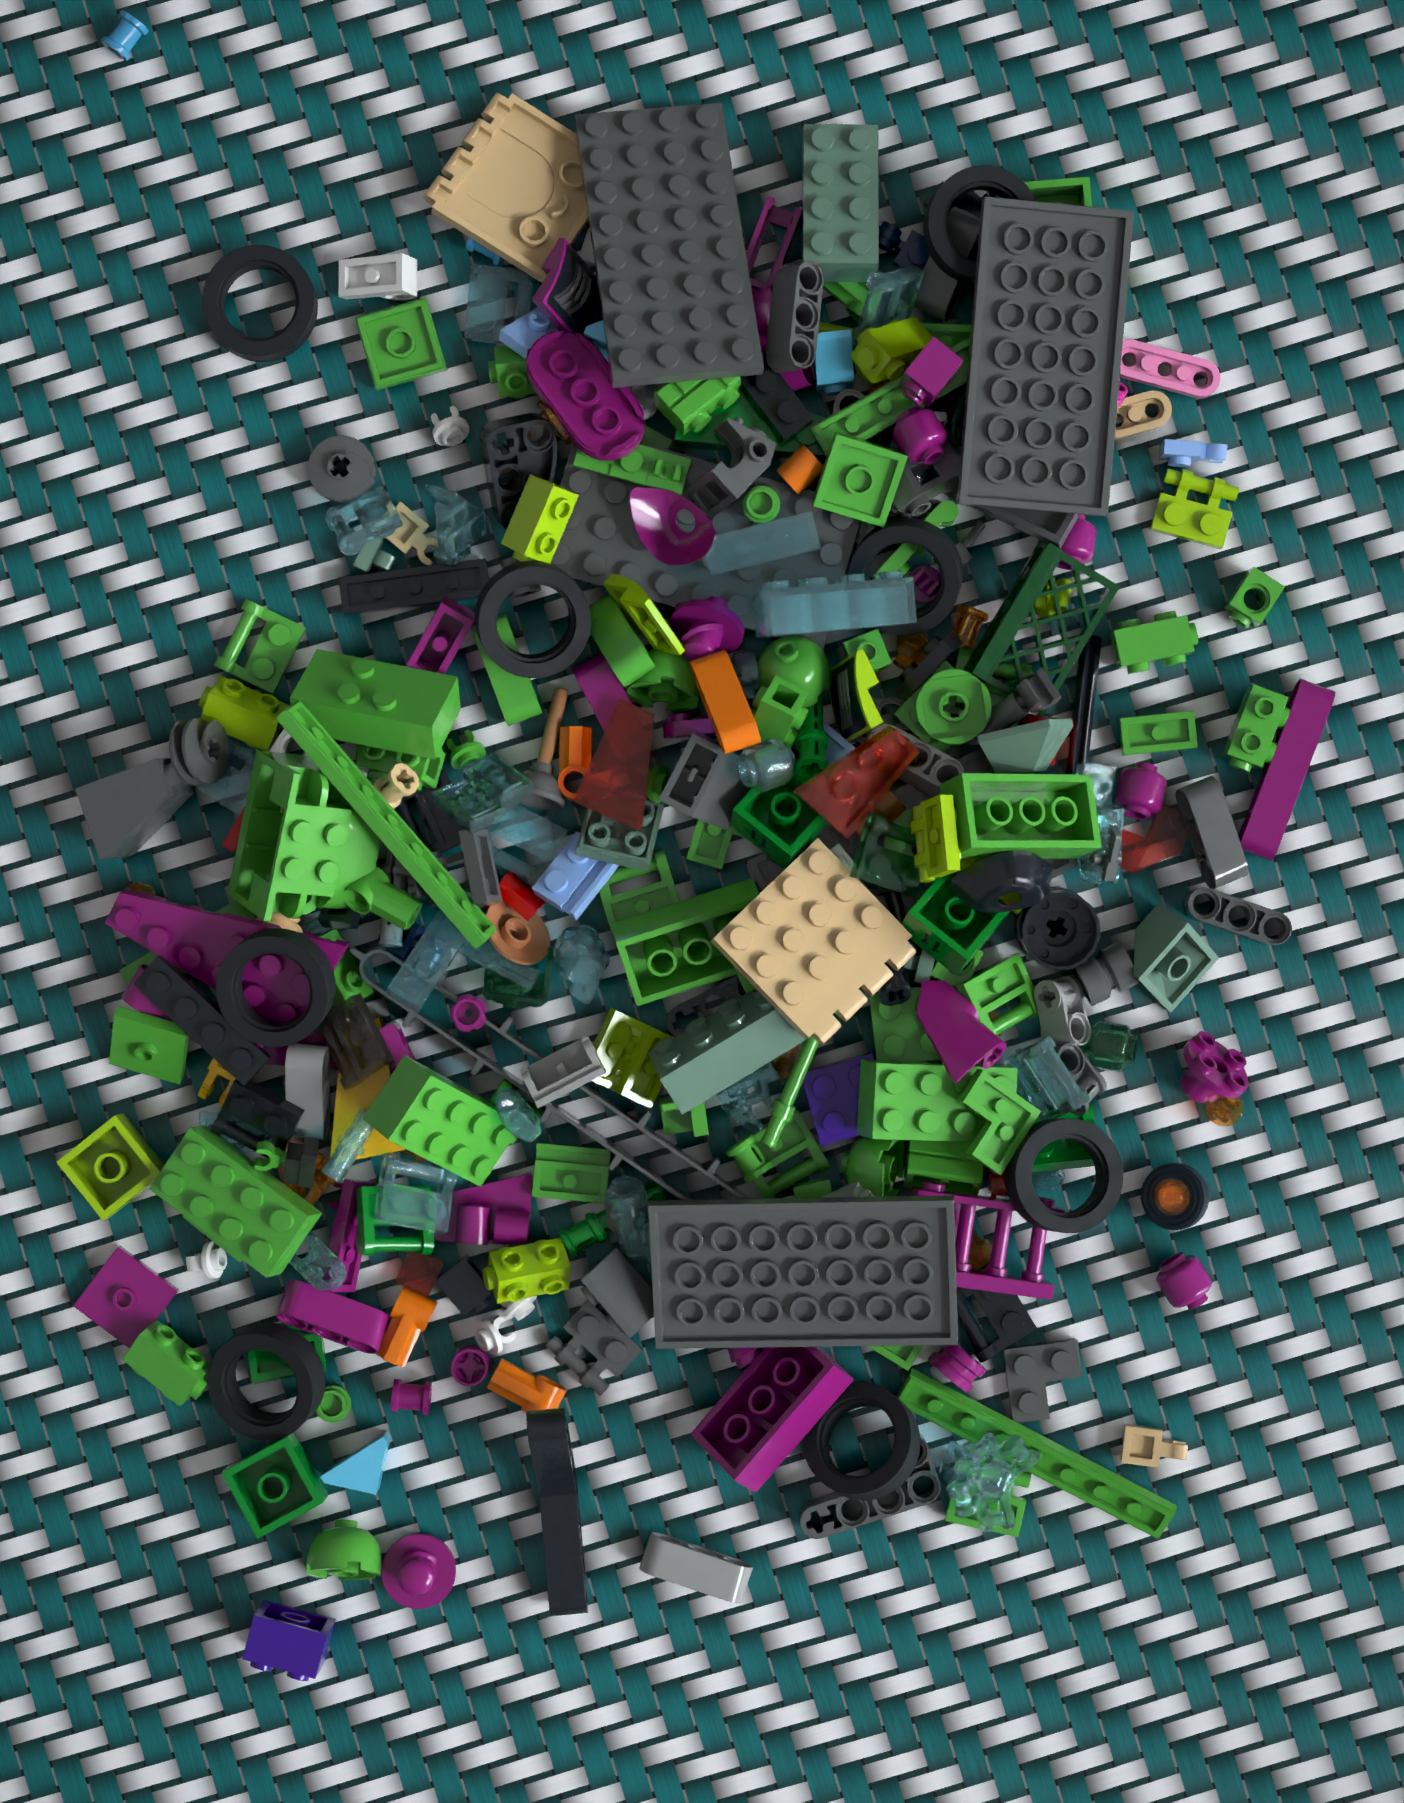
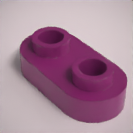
M707 712V718L693 720L691 713L669 715L670 722L662 723L663 736L666 739L691 737L694 730L706 736L716 734Z

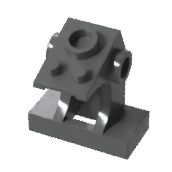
M735 417L734 420L728 418L714 430L730 450L732 457L730 462L731 468H727L721 461L686 490L690 497L710 518H713L737 500L770 466L775 451L776 442L768 439L763 431L753 427L747 428L742 425L744 421L739 417Z
M945 425L943 427L949 437L943 449L944 454L939 460L929 465L924 464V462L917 464L906 462L890 508L894 513L900 511L902 518L920 519V515L931 507L929 500L944 492H958L961 452ZM934 468L939 477L920 486L915 477L928 469Z
M466 829L459 831L462 851L459 853L441 857L440 851L431 852L447 871V867L464 863L467 881L459 885L466 893L471 892L473 905L491 906L503 902L488 830L477 829L471 831ZM404 868L408 879L409 894H417L418 899L423 903L428 902L429 907H438Z

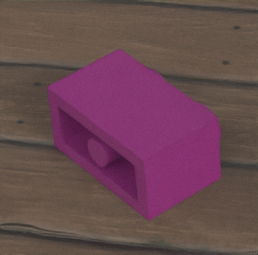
M933 336L904 372L899 382V385L904 388L901 393L914 405L919 406L922 403L928 408L954 377L964 360Z
M444 595L413 650L406 667L445 674L475 621V612Z

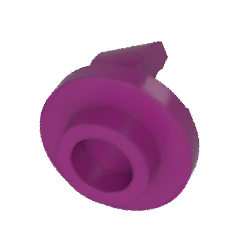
M919 566L912 570L906 583L909 595L917 602L930 603L937 596L941 588L940 572L931 566Z

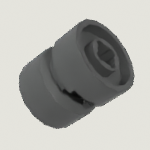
M1119 941L1100 949L1098 958L1091 955L1085 963L1072 969L1075 977L1082 985L1084 996L1091 1006L1110 998L1112 989L1123 992L1139 984V981L1134 976V966Z

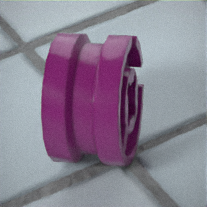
M942 1345L938 1353L933 1352L928 1358L941 1373L966 1393L973 1388V1380L976 1377H982L987 1371L959 1345Z

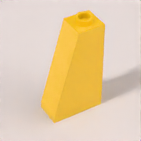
M373 1012L352 1015V1023L342 1025L330 1153L331 1164L406 1150L385 1138L362 1119L393 1073L386 1057L390 1054V1051L379 1030L385 1027L383 1017L374 1019Z

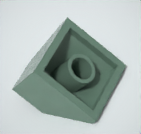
M1046 719L977 735L996 774H1034L1047 770L1071 731L1073 722L1072 719Z
M1159 902L1135 929L1134 976L1171 1013L1219 957L1187 921Z

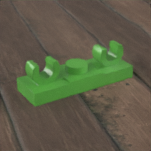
M639 444L629 455L611 461L591 458L577 449L573 466L644 487L669 490L682 495L692 459Z

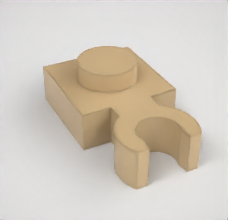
M401 501L377 529V532L405 555L412 547L415 548L419 560L426 566L433 564L424 554L428 546H436L441 552L445 549L444 544L439 539L434 537L427 538L423 535L429 528V525Z

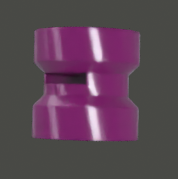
M478 1345L464 1346L456 1353L452 1360L451 1372L454 1379L465 1386H475L481 1383L489 1372L491 1365L490 1357Z

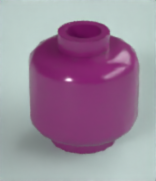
M912 407L897 417L892 436L901 452L908 456V462L916 464L924 462V464L929 465L943 456V449L948 442L949 436L933 410Z
M1078 515V519L1062 545L1061 550L1079 562L1086 564L1092 560L1094 555L1097 531L1092 523L1085 520V515ZM1062 560L1057 565L1058 568L1072 570L1071 566Z
M1137 762L1135 767L1122 770L1114 801L1121 808L1123 815L1134 819L1148 820L1150 815L1159 813L1162 808L1167 781L1164 776L1157 772L1155 765Z
M1179 1252L1158 1266L1160 1272L1156 1277V1282L1173 1307L1187 1306L1189 1310H1193L1208 1300L1206 1293L1212 1286V1280L1196 1256H1185L1183 1252Z

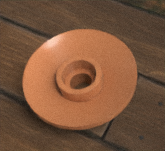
M505 901L491 905L487 909L485 915L497 929L489 937V941L502 956L517 964L533 965L540 962L547 955L550 948V935L544 921L537 913L527 921Z

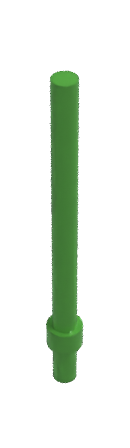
M813 1037L803 1042L779 1100H774L769 1112L772 1117L761 1141L765 1145L775 1148L786 1121L790 1122L796 1109L793 1106L819 1045Z

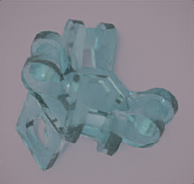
M988 1431L982 1434V1440L974 1444L968 1441L960 1445L951 1440L938 1475L949 1484L946 1490L949 1497L955 1498L957 1502L955 1510L959 1518H965L977 1512L978 1523L983 1532L992 1531L995 1526H1002L1004 1530L1013 1529L1015 1517L1009 1497L1017 1475L1032 1469L1039 1460V1454L1034 1449L1025 1448L1023 1446L1024 1440L1019 1435H1012L998 1445L993 1434ZM955 1454L954 1460L956 1462L954 1467L950 1469V1463ZM1014 1457L1015 1460L1010 1465L1005 1460L1006 1458ZM970 1489L972 1490V1493H973V1495H971V1496H970L969 1493H968V1491H970ZM988 1501H998V1511L991 1512Z

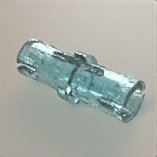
M361 1106L345 1134H340L336 1141L339 1144L325 1167L321 1170L322 1173L341 1184L357 1156H362L365 1152L364 1145L374 1130L372 1126L362 1119L368 1110Z

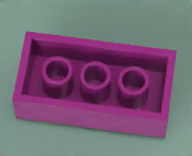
M765 1347L690 1434L733 1480L756 1493L854 1379L822 1347Z

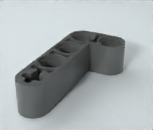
M920 1433L921 1450L917 1463L908 1479L896 1489L897 1497L894 1502L882 1504L877 1499L858 1500L862 1504L860 1512L854 1516H849L841 1510L843 1503L849 1500V1498L836 1492L811 1499L803 1504L799 1512L800 1526L804 1534L813 1539L825 1538L935 1501L941 1490L940 1481L923 1435ZM919 1476H928L933 1481L932 1487L925 1493L916 1492L912 1487L913 1482ZM833 1504L835 1506L836 1516L839 1519V1521L833 1522V1517L829 1507ZM817 1511L819 1516H825L821 1519L822 1525L815 1527L813 1521L807 1522L811 1520L810 1513Z

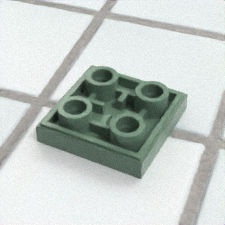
M592 787L575 855L648 872L664 803L652 802Z

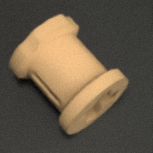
M399 763L391 768L386 778H378L372 784L392 808L395 809L401 803L402 797L410 796L416 792V789L419 787V778L416 772L408 765Z

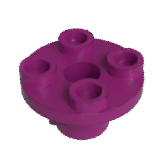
M710 596L706 600L694 599L677 603L670 620L671 629L683 644L685 651L682 655L687 661H692L724 649L729 654L738 649L745 633V627L740 618L727 608V602L724 599L716 596Z
M1200 1031L1185 1044L1183 1055L1189 1070L1182 1069L1183 1076L1180 1084L1182 1090L1190 1099L1198 1103H1206L1208 1101L1213 1103L1219 1095L1227 1098H1238L1247 1090L1249 1081L1244 1069L1247 1062L1239 1051L1235 1049L1228 1050L1205 1031Z
M413 1533L403 1536L391 1545L384 1556L381 1567L383 1585L390 1597L402 1606L411 1609L432 1607L440 1603L453 1587L456 1578L454 1556L449 1547L432 1533Z

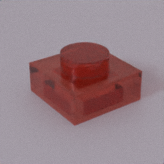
M409 1251L394 1282L429 1297L445 1262L431 1255H418L416 1251Z

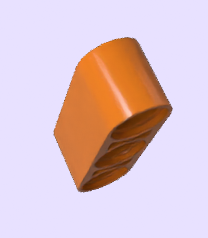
M724 649L689 661L690 670L695 677V685L724 755L761 743L757 724L727 651Z

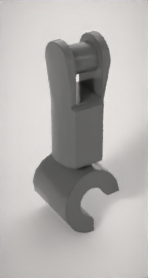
M1043 667L1029 680L1024 679L1016 687L1015 690L1018 694L1012 693L992 707L991 717L982 734L1007 729L1029 714V711L1035 713L1045 710L1061 699L1062 696ZM978 737L969 742V744L980 746Z

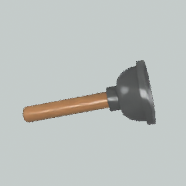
M554 689L537 762L532 763L531 770H526L516 777V780L528 789L525 795L517 802L519 804L549 811H560L564 808L565 801L558 787V779L553 776L554 767L551 763L567 701L568 691L566 689Z

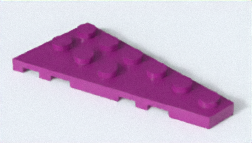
M124 889L119 893L105 921V924L158 956L162 955L173 965L215 990L221 964L239 943L258 931L281 928L280 925L225 912L223 914L206 911L204 907L196 905L185 906L169 902L167 898ZM305 931L301 933L314 941L323 950L331 963L333 971H335L350 942L338 939L336 941L317 937V934ZM269 953L256 956L247 963L242 976L243 993L249 1005L258 1014L275 1021H288L299 1017L305 1012L310 1000V985L305 972L296 962L286 956Z

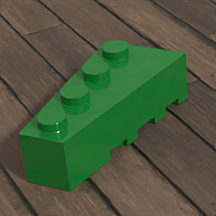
M741 388L738 391L740 393L738 399L726 409L719 406L710 414L712 418L709 423L698 432H694L691 429L683 436L676 429L675 447L730 453L727 445L718 437L714 430L728 418L734 420L735 417H739L744 421L742 425L747 428L753 427L763 431L768 439L777 443L773 457L788 459L803 444L819 462H822L824 456L810 431V427L826 419L825 417L809 412L814 418L812 424L784 443H781Z

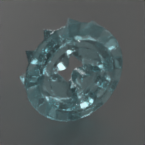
M508 1087L495 1095L496 1111L504 1126L515 1137L527 1142L534 1141L541 1134L540 1120L536 1117L535 1110L528 1104V1100H524L519 1092L513 1091Z

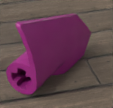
M922 980L916 1017L941 1059L952 1082L958 1083L977 1063L984 1069L993 1066L1003 1055L1006 1043L979 1021V1015L974 1005L946 981Z
M526 1174L483 1184L481 1187L475 1186L451 1192L432 1214L434 1235L438 1241L462 1244L488 1245V1243L518 1246L528 1244L533 1176Z

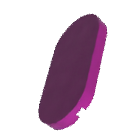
M566 331L549 332L534 342L527 358L526 373L528 381L576 447L587 456L603 461L621 459L632 453L643 438V409L627 387L612 388L609 363L595 344L582 334L575 333L574 335L566 333Z

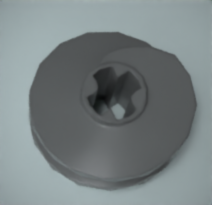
M344 435L328 437L317 444L310 454L307 467L309 479L313 487L322 497L332 502L348 503L357 500L367 494L376 481L377 467L371 452L359 440ZM339 462H343L344 465L350 463L346 467L349 473L345 477H342L340 474L334 476L338 472L335 466Z
M201 718L184 719L176 722L172 727L169 737V754L175 771L186 784L193 786L217 783L224 776L228 767L230 751L225 728L219 721L211 720L207 723Z

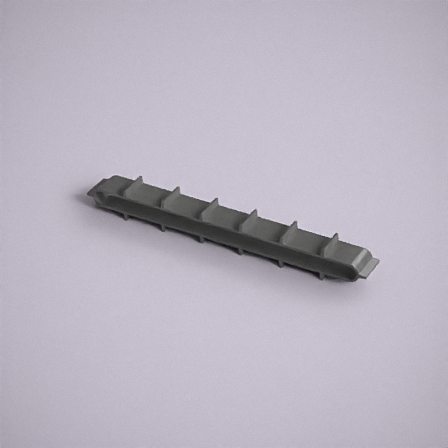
M352 947L350 949V952L361 961L359 972L362 979L409 1012L402 1023L404 1028L411 1027L417 1019L421 1020L478 1059L471 1074L475 1076L486 1065L531 1096L525 1082L375 980L370 973V963L376 955L384 954L457 1003L459 996L442 985L448 974L447 970L440 969L431 978L389 950L366 952L359 947ZM486 1016L485 1024L538 1060L546 1057L510 1032L516 1020L514 1016L508 1017L502 1026ZM587 1084L579 1087L738 1198L752 1199L715 1173L720 1164L719 1157L715 1156L706 1167L646 1126L652 1113L651 1110L648 1109L638 1120ZM553 1101L544 1105L547 1108L540 1119L541 1122L544 1123L555 1112L616 1154L609 1166V1169L612 1171L623 1159L681 1200H695Z

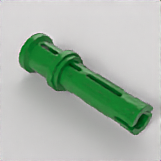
M823 692L817 696L819 700L817 703L806 708L809 712L801 726V731L795 739V747L799 751V759L795 763V772L805 780L821 779L829 771V764L825 759V751L828 749L829 739L823 732Z
M655 1181L637 1191L635 1218L648 1211L649 1201L668 1200L661 1185ZM605 1209L597 1214L589 1212L585 1214V1219L567 1230L561 1228L557 1231L572 1258L576 1259L579 1257L578 1253L596 1242L604 1243L605 1239L608 1238L607 1234L613 1230L607 1227Z

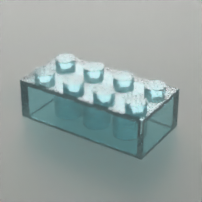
M902 570L879 572L878 574H873V580L865 581L864 574L843 575L842 577H836V583L827 584V577L807 578L799 580V587H790L789 580L772 581L761 584L762 590L752 593L756 638L917 623L913 577L902 578Z

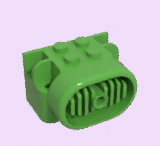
M256 750L227 894L263 921H271L272 913H281L287 918L298 919L301 915L309 914L316 908L349 909L344 901L349 902L350 899L362 900L364 897L355 891L347 890L344 892V889L362 876L374 871L381 840L309 756Z

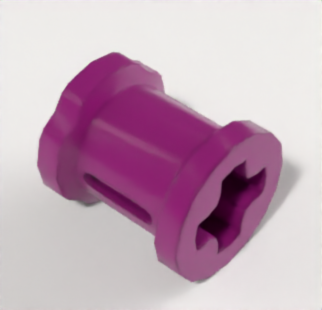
M394 1379L391 1412L397 1413L399 1409L421 1411L422 1415L428 1416L431 1405L432 1382H426L425 1385L402 1383L401 1379Z

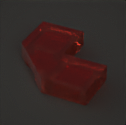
M1162 805L1160 812L1154 815L1146 838L1117 827L1122 835L1119 854L1122 855V861L1118 864L1117 868L1130 873H1136L1182 852L1188 834L1180 811Z

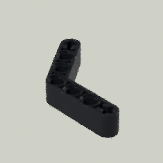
M565 1408L526 1411L528 1442L540 1500L550 1616L588 1613L577 1474Z

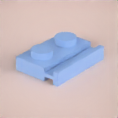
M577 831L532 887L535 895L560 911L571 915L576 921L620 866L575 855L580 833Z

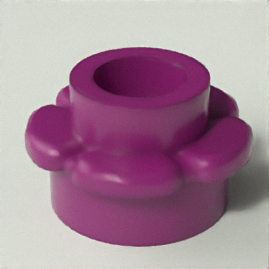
M469 994L462 995L457 998V1003L451 1006L450 1018L452 1021H455V1026L461 1031L470 1032L472 1029H480L486 1022V1004L480 998L475 999ZM466 1010L472 1011L471 1017L465 1015Z

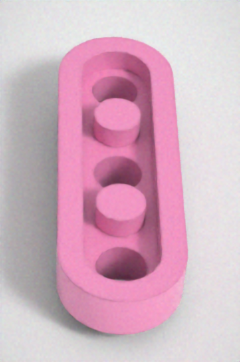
M1129 339L1123 341L1122 357L1124 355H1131L1135 360V364L1131 367L1125 366L1121 358V378L1197 399L1210 396L1219 386V369L1209 360L1137 340ZM1162 364L1167 365L1170 369V375L1161 376L1158 373V366ZM1194 375H1203L1206 379V384L1204 386H1197L1193 380Z

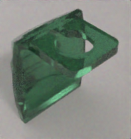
M547 948L544 974L517 969L485 967L483 996L485 999L503 1004V1007L514 1009L543 1006L548 1000L553 964V948Z

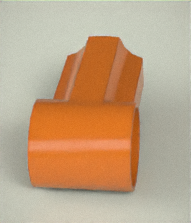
M803 444L776 471L799 495L804 489L816 490L823 465Z
M560 727L558 787L562 796L570 801H580L590 792L592 728ZM570 774H579L585 780V787L578 793L567 791L564 787L566 777Z
M404 1286L390 1314L392 1319L385 1331L376 1355L389 1363L405 1367L421 1331H425L438 1302Z
M503 1358L487 1386V1389L520 1405L521 1410L525 1413L526 1411L558 1408L567 1392V1389L559 1383L542 1375L535 1376Z

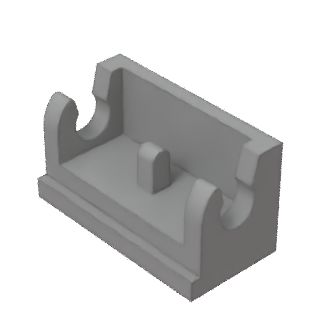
M588 1035L520 1070L521 1076L537 1108L606 1074V1070Z

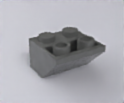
M694 730L659 801L690 817L727 830L731 823L733 809L744 798L761 763L737 751L724 755L718 741Z
M618 1244L583 1273L581 1278L583 1282L582 1293L594 1306L600 1303L607 1311L605 1319L618 1335L625 1332L631 1338L654 1316L652 1284Z

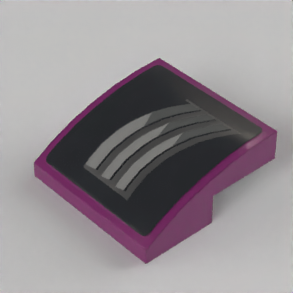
M559 238L541 266V269L547 276L532 301L559 331H566V333L574 335L575 333L584 335L586 326L595 323L601 306L597 276L567 240Z

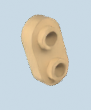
M1154 390L1126 397L1123 403L1117 407V416L1121 418L1122 426L1115 428L1114 440L1162 427L1169 420L1172 413V405L1169 398L1162 392ZM1146 406H1154L1158 412L1157 416L1154 418L1148 417L1145 413Z

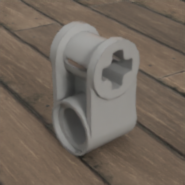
M1065 975L1058 978L1057 981L1043 980L1039 982L1034 990V1000L1037 1005L1041 1037L1044 1044L1048 1048L1067 1043L1077 1046L1086 1044L1090 1039L1091 1026L1087 1018L1083 988L1079 980L1072 975ZM1064 991H1073L1072 994L1063 995ZM1054 993V997H1044L1046 994Z

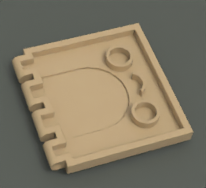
M495 93L481 113L486 121L478 118L461 142L467 150L457 147L441 170L442 174L448 179L438 175L423 198L432 205L431 213L543 283L547 274L541 269V266L558 239L565 238L572 246L589 221L576 133L513 93L509 98Z
M819 838L710 941L805 1040L812 1036L821 1045L841 1027L840 1022L832 1015L834 1012L839 1018L847 1022L867 1002L866 996L859 990L860 987L868 995L873 996L893 976L892 971L884 964L885 962L898 971L916 954L915 948L908 942L912 935Z

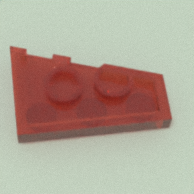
M622 699L619 700L573 800L583 807L641 833L643 831L655 715Z
M888 726L793 791L840 835L848 839L920 751L897 729Z

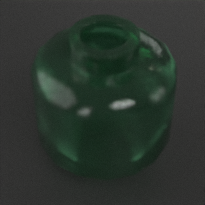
M1098 1021L1092 1027L1088 1042L1081 1045V1050L1083 1054H1088V1061L1095 1069L1122 1072L1128 1064L1133 1065L1135 1062L1138 1036L1132 1035L1131 1028L1126 1024Z

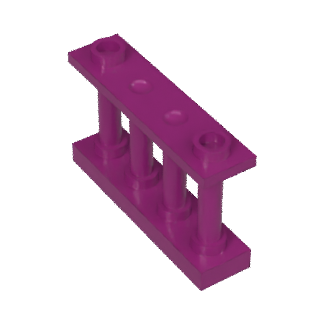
M923 1181V1187L912 1186L911 1194L914 1196L954 1195V1203L961 1204L955 1242L957 1287L1052 1300L1054 1285L1044 1280V1274L1041 1273L1047 1230L1032 1226L1026 1270H1022L1021 1276L1007 1275L1008 1269L1004 1268L1012 1212L1016 1211L1009 1199L945 1191V1184ZM1038 1197L1049 1209L1058 1213H1065V1210L1055 1206L1054 1199ZM976 1206L998 1209L990 1264L985 1266V1271L971 1270V1264L968 1263Z

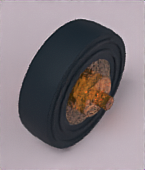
M1167 1163L1155 1168L1146 1177L1141 1189V1203L1148 1218L1159 1227L1167 1230H1182L1195 1225L1204 1216L1209 1204V1190L1202 1175L1191 1166L1183 1163Z

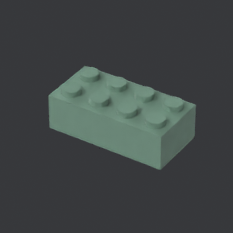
M804 124L802 262L813 261L818 264L822 270L824 282H876L879 265L878 125Z
M754 989L738 999L732 998L723 1002L717 1011L710 1016L693 1020L687 1025L685 1031L675 1037H666L660 1040L648 1054L659 1079L683 1115L799 1045L805 1039L757 989Z

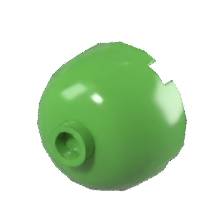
M786 636L771 642L760 655L756 669L760 688L761 686L768 688L774 677L778 676L809 692L803 706L804 708L819 701L817 696L824 689L828 692L833 676L824 650L811 639L803 636Z
M654 649L648 651L649 657L656 667L628 685L627 696L634 702L649 708H653V701L668 703L665 711H687L696 708L700 695L695 685V677L690 670L689 661L683 655L669 654Z
M859 1137L853 1143L850 1151H845L842 1156L841 1172L846 1173L847 1184L859 1181L863 1189H869L874 1197L898 1196L900 1189H895L893 1186L897 1176L903 1178L906 1159L905 1141Z
M336 1520L335 1527L323 1529L315 1535L308 1550L306 1574L322 1579H327V1572L329 1575L339 1576V1580L374 1579L376 1575H381V1550L377 1539L369 1531L357 1528V1521Z

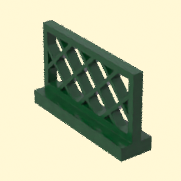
M1039 540L964 669L1007 695L1012 693L1018 694L1011 686L1019 685L1024 679L1029 680L1034 676L1032 674L1023 677L1019 657L1038 652L1040 665L1050 678V675L1056 674L1052 683L1059 690L1120 586L1064 553L1050 542ZM1060 560L1071 566L1075 582L1056 587L1053 572ZM1079 571L1089 578L1081 580ZM1048 582L1049 589L1043 590L1046 583ZM1098 582L1107 588L1099 602L1090 605L1086 604L1082 585ZM1076 587L1080 607L1061 612L1057 592ZM1051 594L1055 614L1036 619L1033 605L1038 597ZM1095 609L1089 618L1088 611ZM1082 613L1085 625L1079 635L1067 638L1063 618ZM1029 614L1030 621L1024 622L1027 615ZM1057 620L1061 640L1042 645L1038 625ZM1032 627L1036 646L1017 651L1014 640L1017 632L1021 629ZM1075 642L1070 650L1069 643ZM1063 645L1064 662L1060 667L1048 670L1044 650ZM1010 646L1011 653L1004 655ZM1013 659L1017 679L1002 683L992 677L1000 662ZM1047 709L1039 711L1038 713L1044 716Z

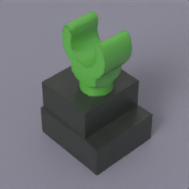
M304 1137V1144L288 1142L287 1152L275 1147L270 1142L260 1141L257 1144L256 1152L266 1154L269 1157H257L254 1168L259 1171H268L272 1168L285 1166L282 1183L312 1188L320 1138Z

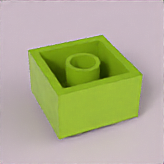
M124 1113L113 1116L57 1161V1164L102 1221L111 1218L149 1188L164 1167L163 1162Z

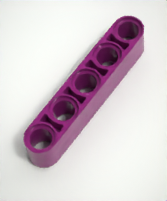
M1301 678L1296 683L1287 705L1290 708L1288 719L1283 729H1278L1274 742L1277 743L1274 756L1269 764L1265 763L1238 834L1243 851L1268 861L1274 858L1336 695L1335 691Z

